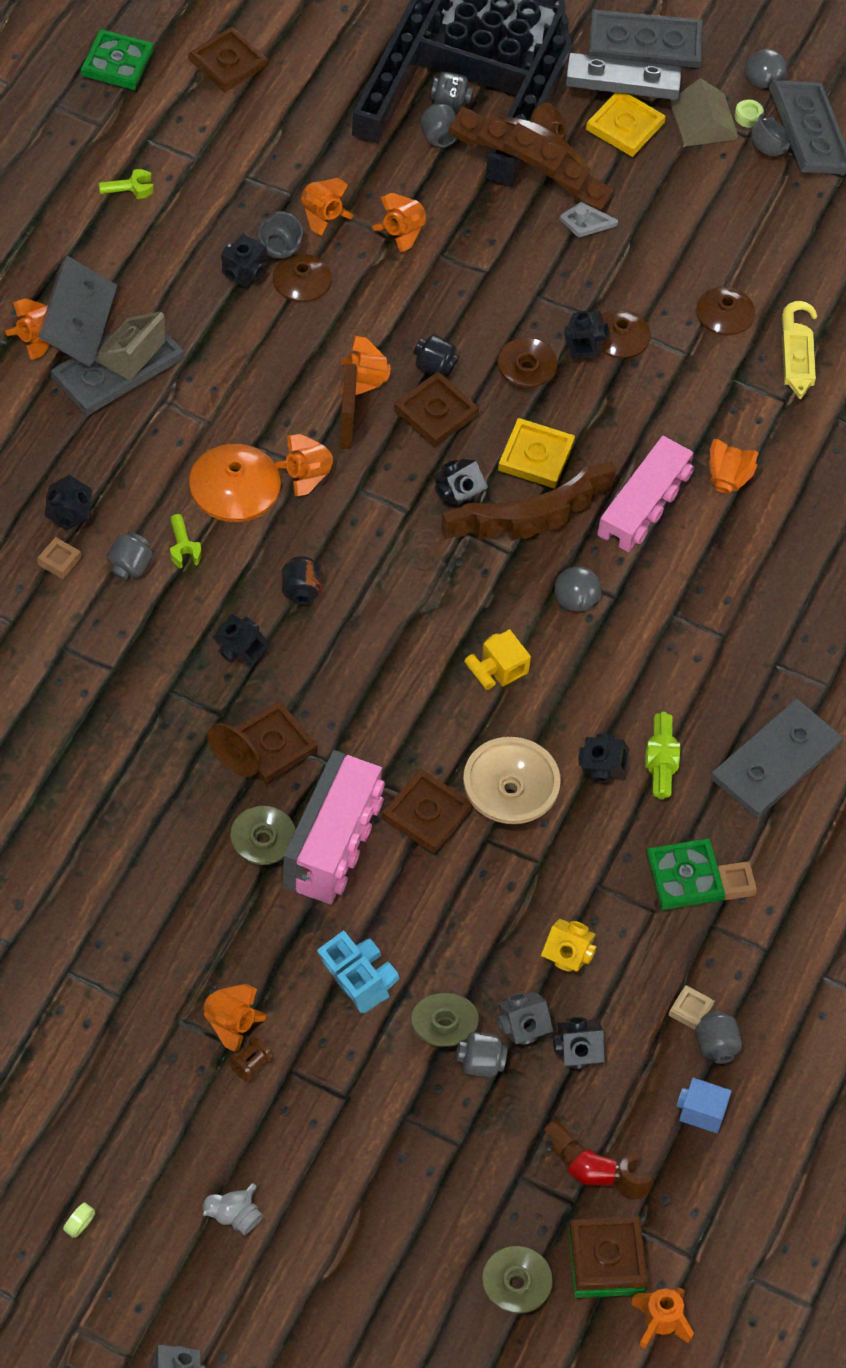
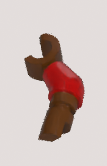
M554 1120L544 1128L555 1140L551 1147L552 1151L559 1158L565 1157L564 1163L569 1167L568 1173L577 1181L585 1185L613 1186L615 1181L619 1193L632 1200L642 1199L649 1194L654 1178L649 1175L636 1177L630 1174V1172H635L639 1153H631L621 1160L620 1165H618L615 1159L597 1155L591 1149L586 1150L582 1145L577 1146L578 1140L558 1120Z

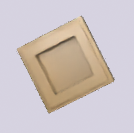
M685 985L670 1009L669 1016L695 1030L698 1023L701 1022V1018L711 1011L715 1001Z

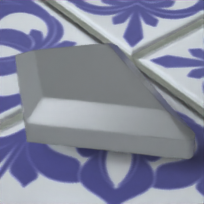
M583 202L575 205L559 217V220L578 238L618 225L617 219Z

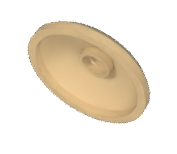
M501 737L484 743L471 754L464 769L463 784L469 801L481 814L497 822L521 824L541 817L553 806L559 794L560 772L553 757L537 743L519 737ZM512 789L515 793H507L505 790Z

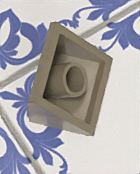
M698 79L679 93L677 100H670L669 105L683 147L738 139V133L725 94L705 80Z
M160 311L127 318L97 351L95 361L131 381L165 343L164 314Z

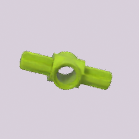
M667 712L655 714L653 736L647 740L645 768L653 774L652 794L660 800L671 796L672 775L678 771L680 760V742H677L676 738L672 736L673 718Z

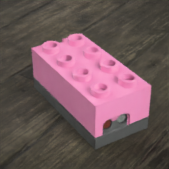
M333 750L284 854L283 888L294 892L297 890V893L332 905L336 894H343L348 877L345 876L349 867H355L360 854V850L357 848L361 841H367L372 828V824L369 823L372 815L378 816L383 805L384 798L381 795L385 781L381 780L382 767L349 755L345 757L344 753Z

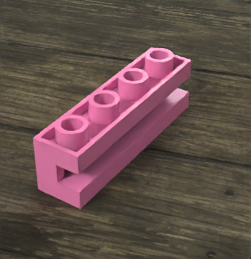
M662 435L600 518L598 536L607 541L612 535L619 537V547L627 552H630L636 543L641 544L648 533V526L651 522L657 523L660 519L665 503L667 501L671 503L679 491V484L682 480L687 482L694 471V466L691 465L694 452Z

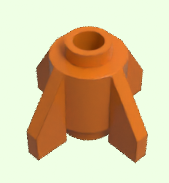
M334 178L312 182L302 192L301 203L305 208L310 228L318 235L322 236L328 224L325 220H333L339 214L352 219L354 215L342 207L340 197H342L348 186V183L342 179Z
M388 193L382 196L381 199L387 214L382 222L372 226L373 232L386 229L391 235L399 236L395 240L400 252L412 248L421 227L426 221V213L423 206L416 200L395 193Z
M26 298L13 302L17 317H21L16 322L15 327L5 330L6 335L18 334L22 341L31 342V344L26 345L31 360L43 356L50 344L40 339L38 334L48 305Z
M354 335L351 350L357 352L355 354L349 353L347 358L341 357L340 363L344 365V373L345 363L356 364V395L380 387L383 381L387 382L391 367L390 364H387L386 357L366 337ZM344 380L340 392L341 394H343Z
M302 434L287 435L289 451H292V454H289L286 460L277 461L275 464L277 468H286L292 478L299 479L293 481L295 496L309 494L325 475L330 472L333 464L332 454L324 445Z
M713 439L709 460L710 482L715 485L714 489L718 492L731 494L732 491H738L739 488L754 476L759 453L755 450L742 451L738 448L727 447L728 445L719 439Z
M248 984L219 989L210 994L204 1003L205 1018L211 1023L223 1045L234 1052H239L243 1040V1035L238 1032H246L253 1022L266 1021L267 1017L266 1014L251 1008L250 1005H253L257 988Z
M680 1287L675 1290L659 1289L654 1293H636L631 1304L645 1313V1321L648 1326L640 1341V1347L646 1349L656 1333L665 1335L675 1331L674 1334L688 1344L693 1339L694 1332L683 1314L684 1303L682 1298L685 1294L683 1289Z

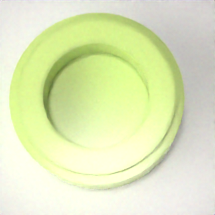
M743 100L736 106L735 120L743 127L752 128L758 117L762 113L764 114V109L757 101Z
M86 1202L82 1203L70 1216L63 1230L72 1238L79 1236L93 1219L95 1210Z

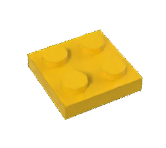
M615 92L587 122L586 130L633 157L665 123L666 115L629 94Z
M518 418L500 459L498 471L555 489L574 445L575 435Z

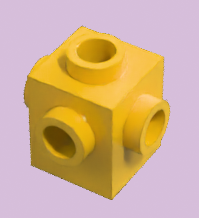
M559 919L550 930L541 956L554 961V965L564 971H578L585 963L589 965L593 959L597 946L592 945L596 934L588 931L589 928L580 922L570 921L569 923Z

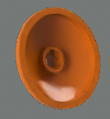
M225 444L208 450L197 459L190 472L189 488L195 504L207 515L227 522H243L263 515L275 504L280 494L281 477L275 462L263 451L245 444Z

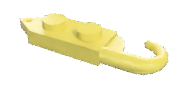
M794 301L789 303L782 313L784 385H789L797 397L802 399L808 388L814 386L816 379L813 331L809 327L794 323V312L805 310L810 313L812 319L817 318V313L809 303Z

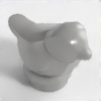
M252 1183L243 1191L230 1192L223 1196L209 1195L202 1204L203 1216L214 1217L220 1224L232 1225L235 1231L239 1230L243 1235L248 1234L263 1217V1214L258 1210V1206L251 1204V1196L257 1186Z

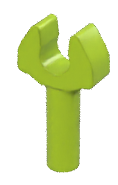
M135 169L131 178L127 180L99 182L100 194L131 191L137 199L147 198L154 193L153 184L140 183L151 182V172Z
M175 514L170 518L177 544L170 548L171 561L181 569L183 567L182 555L188 553L192 555L193 562L197 566L201 559V545L199 542L189 541L182 515Z

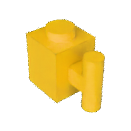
M509 629L502 634H494L486 640L483 645L482 662L478 660L475 654L469 655L464 662L485 690H490L496 684L491 677L492 675L504 687L528 674L531 656Z

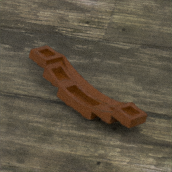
M462 106L449 127L448 134L472 147L474 144L488 146L515 156L539 169L566 189L575 198L574 202L576 204L583 202L602 211L613 191L612 187L590 176L589 172L591 169L585 166L569 144L552 131L533 122L509 117L496 118L491 114L485 119Z
M612 461L596 466L584 467L576 477L566 484L550 492L528 499L505 503L465 504L460 508L442 513L441 532L446 540L453 537H463L469 532L474 531L478 541L488 537L495 538L507 532L511 541L520 538H530L536 533L549 529H559L563 525L568 524L569 512H578L587 506H591L592 494H601L614 487L616 468Z

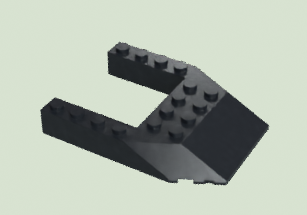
M410 0L353 111L352 136L379 144L418 65L441 72L464 75L469 81L516 95L506 117L531 121L532 113L539 104L552 103L572 47L571 36H569L568 18L565 13V0ZM491 148L487 156L485 178L513 187L524 161L503 151Z

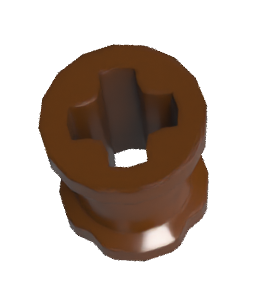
M252 1037L249 1040V1046L238 1056L233 1055L230 1057L228 1063L237 1076L249 1082L253 1078V1073L265 1062L270 1063L273 1060V1055L263 1041Z

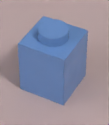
M692 1078L689 1089L682 1087L676 1107L682 1108L679 1121L718 1134L732 1090Z

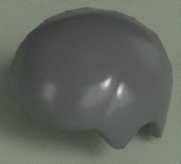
M767 48L758 50L745 63L746 79L754 87L766 89L769 88L772 80L787 81V64L785 58L778 51Z
M762 113L751 130L754 146L766 155L778 156L785 154L790 149L791 144L784 126L776 122L774 116L763 119L765 115Z
M279 211L261 223L257 233V241L267 247L268 256L284 259L290 257L299 249L304 230L300 220L294 215Z
M583 566L567 568L555 581L554 595L561 607L570 611H590L596 602H601V582L591 569Z

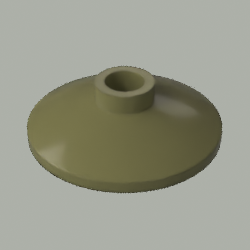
M256 806L245 810L235 819L231 828V843L236 853L244 860L259 865L273 864L284 859V854L296 830L290 817L283 811L271 806ZM260 838H266L269 840L266 843L258 842Z
M439 993L424 998L415 1006L411 1016V1023L414 1032L423 1041L436 1046L458 1045L460 1041L465 1042L469 1033L476 1032L479 1016L475 1006L466 998L451 993Z
M510 1246L494 1253L487 1261L482 1276L483 1288L489 1300L501 1310L516 1314L531 1312L540 1307L547 1300L553 1281L552 1272L547 1261L538 1252L523 1246ZM513 1280H518L523 1286L520 1289H516L510 1283Z

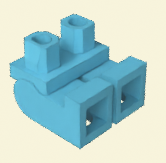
M343 930L317 950L326 970L333 976L360 1013L369 1011L380 1002L389 998L387 990L400 979L397 971L389 962H386L377 970L373 968L371 963L379 958L381 953L370 938L356 946Z

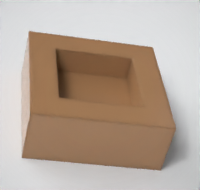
M55 537L37 558L38 565L64 579L81 559V551Z
M749 861L718 866L726 894L724 900L756 895L757 888Z

